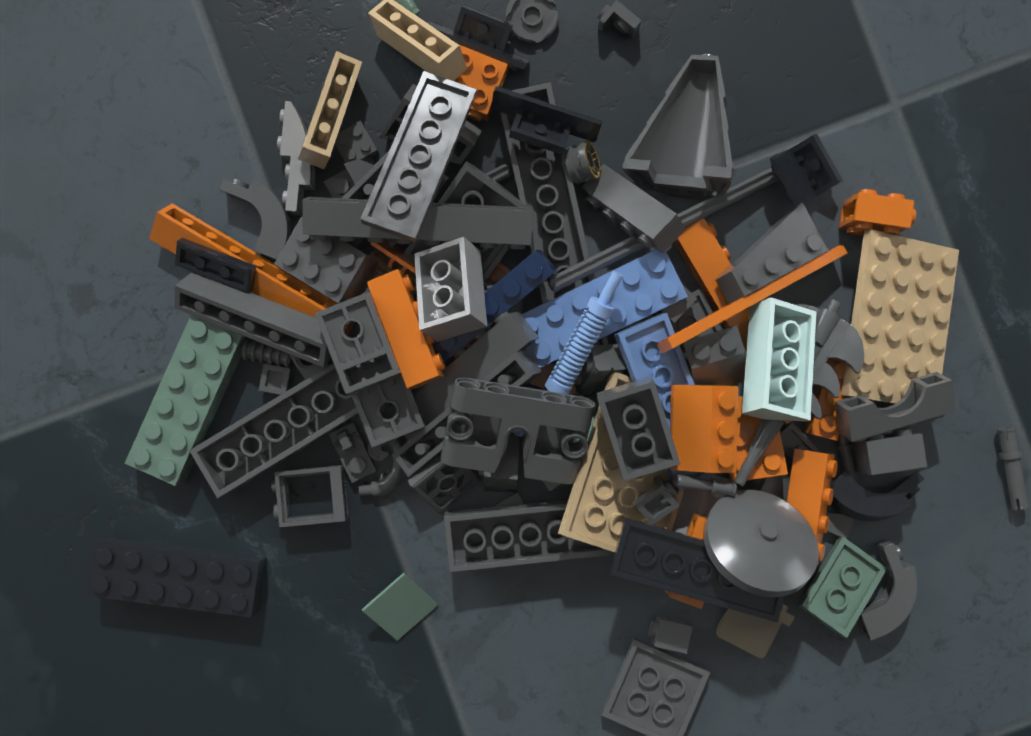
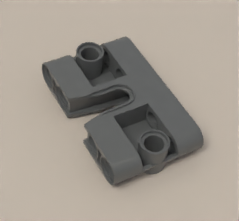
M458 378L454 383L440 459L449 466L495 473L506 450L510 432L515 429H521L524 431L522 445L525 478L574 484L583 455L587 451V437L595 403L591 399L581 396L471 378ZM456 420H464L467 423L464 425H458L454 422ZM572 438L580 439L575 443L568 442Z

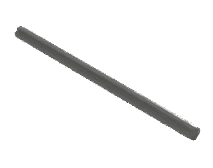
M769 168L729 188L726 192H721L715 197H711L677 215L684 227H687L779 181L780 178L776 177L772 169ZM634 235L550 277L547 280L548 286L552 292H556L645 248V246L639 241L638 236Z

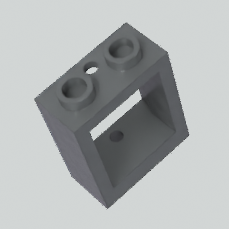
M343 465L274 472L275 477L271 479V488L273 494L276 493L277 504L274 505L275 521H279V527L341 522L349 519L346 474ZM330 473L333 513L291 517L288 477Z

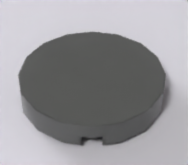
M510 0L508 3L506 22L514 25L511 35L519 42L528 45L540 44L553 35L558 25L559 15L554 0Z

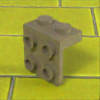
M784 603L778 622L726 608L715 632L719 638L758 658H764L781 624L783 623L790 627L795 617L787 611L789 606Z

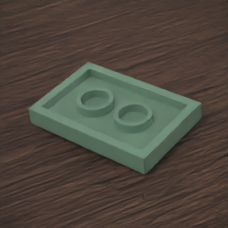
M838 537L798 603V606L842 638H847L887 568L846 538Z

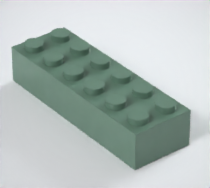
M193 315L190 316L124 464L174 486L186 482L195 462L189 450L204 442L241 359V347L246 336Z

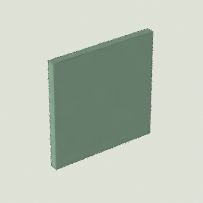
M402 573L369 602L362 611L398 641L438 604L405 573Z

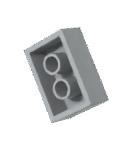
M461 237L415 253L419 330L439 342L487 327L480 250L465 237Z

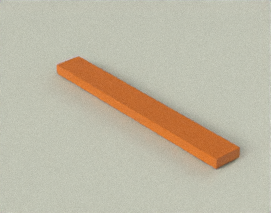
M839 245L752 293L658 342L657 347L662 354L842 257L847 254L845 247Z

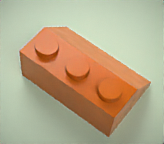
M671 385L670 432L680 465L670 467L669 470L736 473L738 386Z

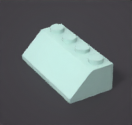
M768 298L750 306L742 414L765 420L810 421L816 311L774 298Z

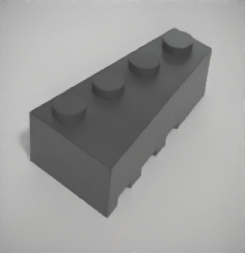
M802 203L785 212L763 236L754 242L741 257L733 262L716 279L728 304L829 251L804 204Z

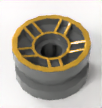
M590 141L582 142L578 147L576 145L566 147L565 164L574 183L579 184L585 182L587 178L593 180L600 177V161L595 147Z

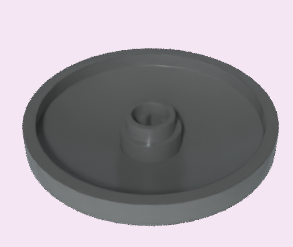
M758 490L736 491L735 497L725 495L718 500L706 518L703 530L706 551L717 570L728 581L742 590L764 597L786 596L802 588L816 570L819 550L811 526L797 509L775 495Z

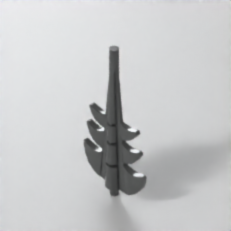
M831 300L826 309L797 304V306L816 311L812 386H819L831 393L834 398H839L840 384L838 377L832 367L827 364V361L829 359L839 360L851 367L855 373H860L865 355L863 341L857 330L837 315L841 306L840 302ZM812 393L811 414L816 419H821V407L817 398ZM761 419L747 457L733 481L734 483L744 487L755 464L786 420Z

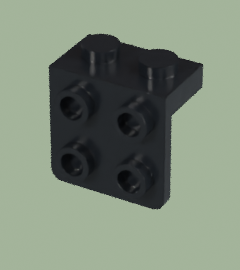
M817 133L791 149L770 157L772 172L776 177L780 178L785 187L786 197L796 206L822 194L843 181Z

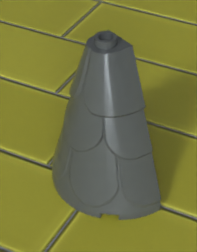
M708 53L702 55L691 54L665 91L666 96L646 122V127L625 156L622 169L635 182L643 184V181L653 185V191L662 194L691 199L711 198L716 196L717 191L726 192L729 189L734 171L729 143L730 131L725 109L727 98L719 57Z

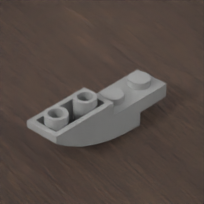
M285 101V109L280 111V125L283 126L282 136H278L277 151L285 161H290V164H286L285 179L288 180V189L283 192L282 205L286 207L285 210L290 215L302 216L304 189L315 190V166L298 160L307 129L292 102Z

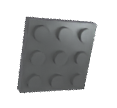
M633 638L601 714L610 720L647 736H684L710 672L705 668Z

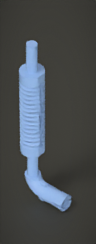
M613 271L600 297L592 296L586 306L587 310L583 311L582 319H579V324L576 325V328L573 330L574 333L571 334L572 338H569V342L566 344L567 347L564 348L565 352L561 353L562 356L559 357V361H557L554 370L551 372L552 375L549 376L545 387L550 392L569 394L572 385L575 383L574 380L577 379L579 371L582 370L581 366H584V362L587 360L586 357H589V353L592 351L591 348L597 342L596 338H599V334L602 332L601 329L605 327L603 324L607 323L606 319H609L614 310V307L609 302L623 278L622 274ZM521 429L511 431V433L518 437L524 435V431Z

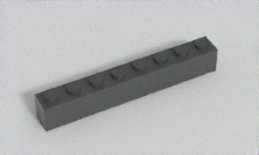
M307 197L302 200L303 235H311L313 240H327L328 236H339L340 241H356V237H367V242L382 243L384 238L395 239V243L412 244L410 240L361 224L360 218L368 200ZM432 203L417 240H424L425 245H440L441 241H452L465 237L470 242L480 243V247L496 248L497 244H508L510 249H525V245H531L533 209L531 207Z

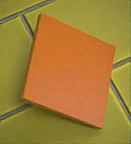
M386 241L370 244L391 258L388 267H395L398 262L403 265L401 271L405 275L409 270L416 274L415 262L403 255L405 249L400 245L397 248H392Z

